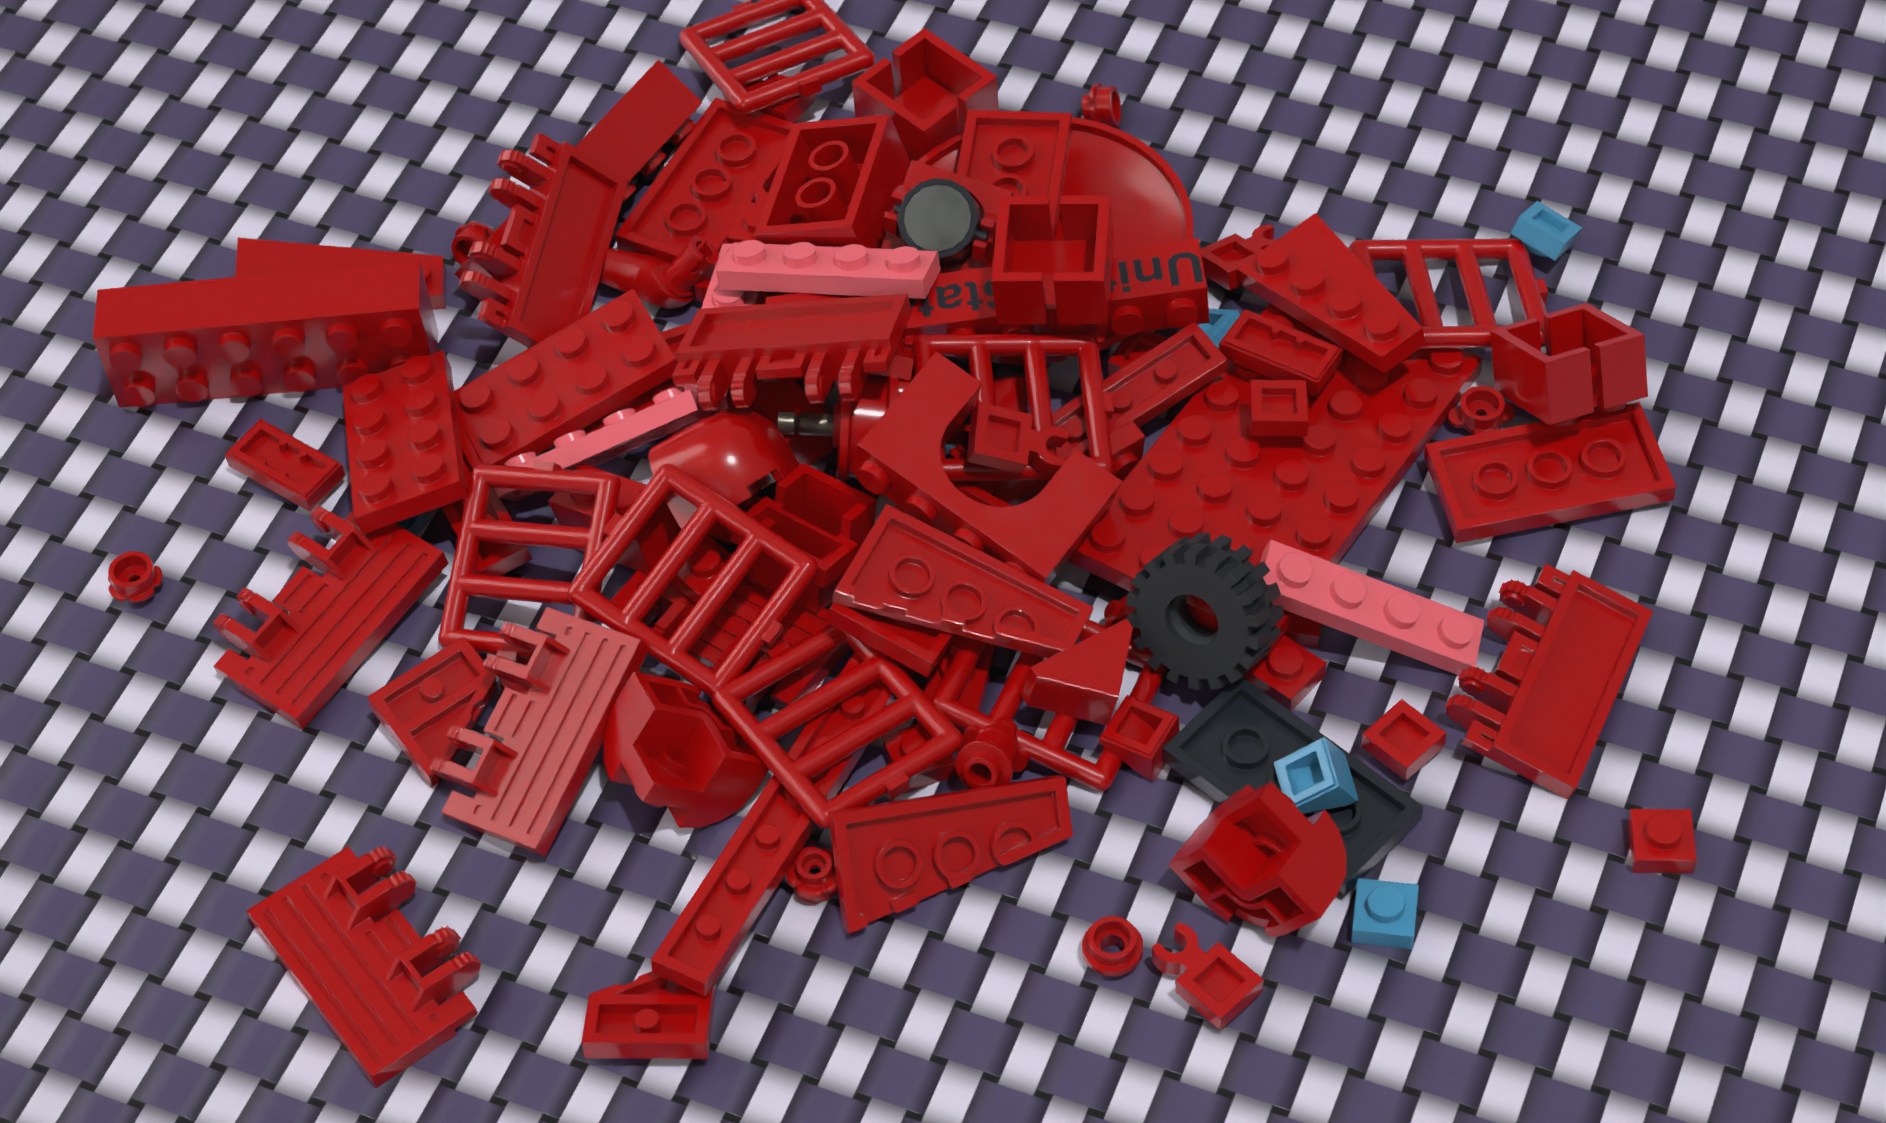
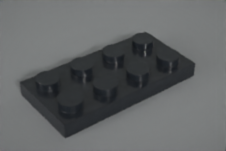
M1241 677L1232 684H1229L1162 747V756L1164 763L1222 804L1248 784L1256 790L1272 782L1281 791L1274 762L1326 736ZM1327 738L1345 754L1358 795V801L1353 804L1325 809L1339 828L1346 849V876L1339 890L1343 895H1346L1357 884L1358 878H1363L1422 819L1423 805ZM1323 810L1302 814L1306 818H1309Z

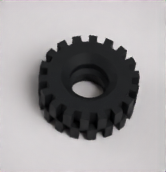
M1198 533L1191 539L1187 535L1174 542L1144 565V569L1136 574L1131 583L1136 588L1127 594L1126 605L1135 607L1136 610L1126 618L1133 628H1139L1141 633L1133 641L1138 651L1148 647L1154 656L1147 663L1155 671L1162 665L1170 669L1166 679L1175 684L1184 677H1188V688L1200 690L1207 683H1209L1210 690L1222 688L1229 681L1232 684L1265 657L1272 649L1270 646L1279 638L1281 628L1275 625L1284 618L1283 606L1272 604V601L1281 594L1277 582L1269 585L1266 584L1263 577L1270 572V569L1264 561L1255 567L1248 560L1254 551L1243 544L1236 551L1230 549L1233 538L1220 535L1211 542L1210 533ZM1188 595L1201 598L1213 609L1218 621V630L1216 632L1203 629L1191 618L1186 606V597Z

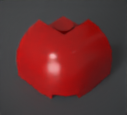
M728 408L707 415L651 447L648 453L653 475L663 464H673L735 506L751 498L753 494L771 483L786 477V475L800 465L784 436L769 419L752 410ZM670 491L664 500L682 530L697 510V507L673 491Z
M633 671L617 697L607 720L603 748L604 764L609 780L634 785L635 792L642 802L659 808L667 806L679 828H701L722 821L739 810L755 793L769 771L767 766L715 707L699 699L701 690L696 686L678 680Z
M1272 782L1256 790L1248 784L1217 807L1197 827L1168 866L1212 911L1227 923L1235 915L1255 926L1265 927L1264 930L1270 938L1286 935L1323 916L1338 895L1346 876V849L1339 828L1326 810L1306 818L1297 809L1293 800L1282 793Z

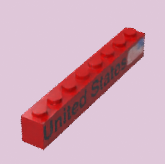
M1199 239L1114 249L1108 324H1058L1057 316H1048L1047 324H997L991 283L993 266L939 273L926 299L909 298L912 314L902 339L905 340V347L912 348L914 339L922 334L1088 333L1096 338L1117 335L1127 336L1139 332L1168 328H1185L1195 322L1197 324L1209 323L1208 290ZM793 293L765 297L766 304L867 296ZM946 356V358H966L968 356ZM807 369L803 377L776 378V380H804Z

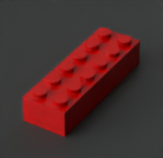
M420 260L98 289L93 341L119 408L341 388L343 385L352 383L363 375L377 374L400 366L411 358L428 356L438 352V327Z

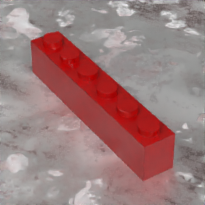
M658 59L575 147L629 180L623 203L636 190V187L630 180L638 171L646 178L664 160L667 155L660 148L668 139L676 146L696 125L690 116L703 102ZM507 218L485 242H490V244L496 245L497 248H501L519 259V256L500 246L508 222ZM470 258L455 273L461 279L464 270H475L499 282L502 280V278L479 266L478 263H474Z

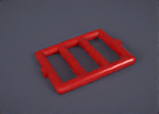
M761 0L753 4L750 1H746L733 6L732 12L682 30L679 35L681 45L741 114L745 115L798 95L806 98L822 92V86L867 70L875 64L876 60L874 53L824 0ZM802 6L807 11L711 48L706 43ZM819 28H823L827 32L821 36L730 70L725 65L731 61ZM841 49L847 54L841 58L750 92L744 87Z
M1517 238L1355 240L1349 245L1348 248L1375 277L1373 261H1403L1418 319L1423 327L1425 345L1419 349L1491 348L1490 330L1503 326H1497L1478 260H1508L1526 320L1535 318L1539 321L1541 347H1546L1543 315L1547 314L1545 305L1548 290L1544 279H1536L1526 245L1522 240ZM1425 261H1456L1474 326H1443Z
M1088 333L922 334L914 339L912 348L915 376L936 351L944 357L968 356L970 375L982 383L974 407L978 402L996 406L991 356H1023L1029 412L1033 415L1031 429L1037 431L1054 426L1045 356H1078L1090 457L1088 458L1113 474L1114 463L1108 419H1112L1114 412L1112 392H1104L1099 345L1094 335ZM945 445L940 449L941 462L950 481L1051 480L1054 476L1038 471L1030 461H1028V465L1022 473L1017 474L967 462V458L946 459ZM1046 445L1047 450L1052 455L1057 456L1056 447Z
M534 461L533 468L489 464L476 465L470 475L467 490L468 497L465 500L438 635L440 646L444 649L464 636L477 653L499 655L519 664L523 663L525 658H531L533 652L508 644L500 637L499 632L463 629L469 596L574 606L573 616L595 623L596 618L569 600L567 590L571 585L570 582L474 574L480 541L585 550L582 564L583 569L606 537L602 530L616 513L621 488L619 478L610 473L562 470V466L557 463ZM491 487L596 495L590 528L485 519ZM603 581L596 589V591L599 593H601Z
M666 463L660 466L625 514L620 516L615 513L603 528L602 532L606 537L568 587L567 596L572 603L610 629L641 639L649 647L648 655L712 698L713 693L718 688L742 675L764 644L769 648L773 646L784 631L783 625L780 622L817 574L818 563L812 556L677 466ZM673 491L697 507V510L623 608L597 592L596 589L669 492ZM716 521H718L743 538V541L671 637L666 639L641 621ZM764 552L790 571L716 671H713L688 654V652Z
M1089 619L1079 640L1083 641L1108 627ZM957 635L950 651L953 659L931 701L954 726L966 730L968 726L973 724L981 727L994 724L1000 717L1013 720L1023 701L1021 696L1030 667L1042 662L1044 657L1021 652L990 714L986 715L957 700L987 643ZM1131 638L1126 661L1142 668L1129 696L1151 704L1168 668L1162 665L1155 671L1147 663L1154 656L1148 647L1138 651L1133 641L1134 639ZM1055 713L1042 740L1017 729L1016 737L1020 747L1027 751L1029 760L1096 791H1106L1112 786L1123 763L1121 759L1105 747L1096 764L1064 750L1079 718Z
M830 624L793 646L784 641L767 651V661L718 688L712 696V702L716 709L821 828H830L828 812L867 806L884 795L890 801L910 789V779L958 751L964 742L961 732L894 659ZM844 642H847L863 660L862 663L761 722L742 703L744 700ZM879 679L898 698V700L795 761L790 758L776 741ZM913 717L933 737L829 801L810 780Z

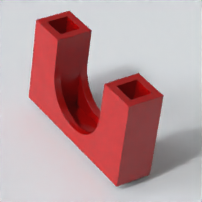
M936 351L858 443L849 471L856 475L858 481L867 490L874 494H883L903 508L904 513L1049 585L1091 532L1092 527L1100 521L1110 508L1122 481L1075 449L1044 489L1027 502L1015 506L997 507L979 503L964 495L946 475L941 462L940 449L973 410L982 383Z

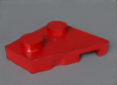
M464 636L367 696L370 709L431 788L442 779L429 769L434 758H446L453 761L460 749L447 739L446 735L451 725L472 730L498 688L496 676L484 669V661Z
M651 971L640 975L631 983L615 984L590 993L581 1042L584 1058L708 1059L717 981L705 997Z

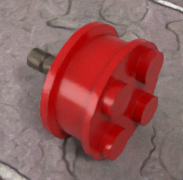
M868 374L867 381L857 401H843L839 394L838 403H834L833 414L800 413L797 415L795 412H778L777 429L781 434L794 435L797 432L799 435L832 436V448H836L835 479L846 484L847 479H857L856 475L849 470L858 443L906 388L909 380L898 379V376L895 375L886 377Z

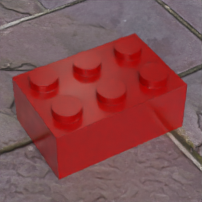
M890 114L793 123L754 232L756 240L761 241L763 244L791 245L798 242H808L814 246L843 247L858 244L866 248L881 249L886 235L884 231V216L887 211L892 209V192L899 185H902L910 162Z

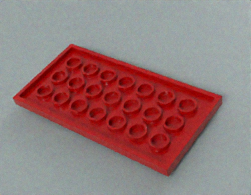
M1270 303L1260 314L1263 317L1342 348ZM1343 348L1340 365L1317 397L1307 393L1309 419L1307 436H1251L1250 380L1275 379L1227 360L1228 370L1198 389L1123 480L1110 508L1100 521L1092 527L1091 532L1075 550L1068 562L1131 592L1136 588V586L1131 584L1136 574L1144 569V565L1174 542L1187 535L1191 539L1198 533H1210L1211 542L1220 535L1233 538L1230 549L1236 551L1244 544L1254 551L1248 560L1255 567L1260 564L1263 550L1270 540L1337 564L1423 451L1425 444L1429 443L1447 419L1450 409L1456 407L1463 393L1472 386L1481 374L1483 358L1461 348L1418 349L1391 370L1383 373ZM1188 595L1186 597V606L1191 618L1195 623L1216 632L1218 630V621L1213 609L1201 598ZM1283 609L1284 618L1275 625L1281 628L1278 640L1270 646L1272 649L1297 618V614Z

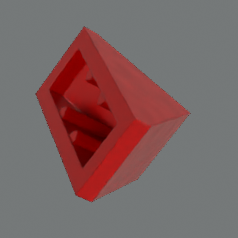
M1126 618L1030 667L1021 696L1022 699L1030 707L1108 725L1119 698L1133 626Z

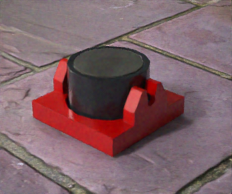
M911 160L903 185H899L892 192L893 206L891 211H887L884 216V231L886 235L881 249L909 246L921 251H938L941 267L940 273L990 267L994 257L999 196H1014V193L998 186Z

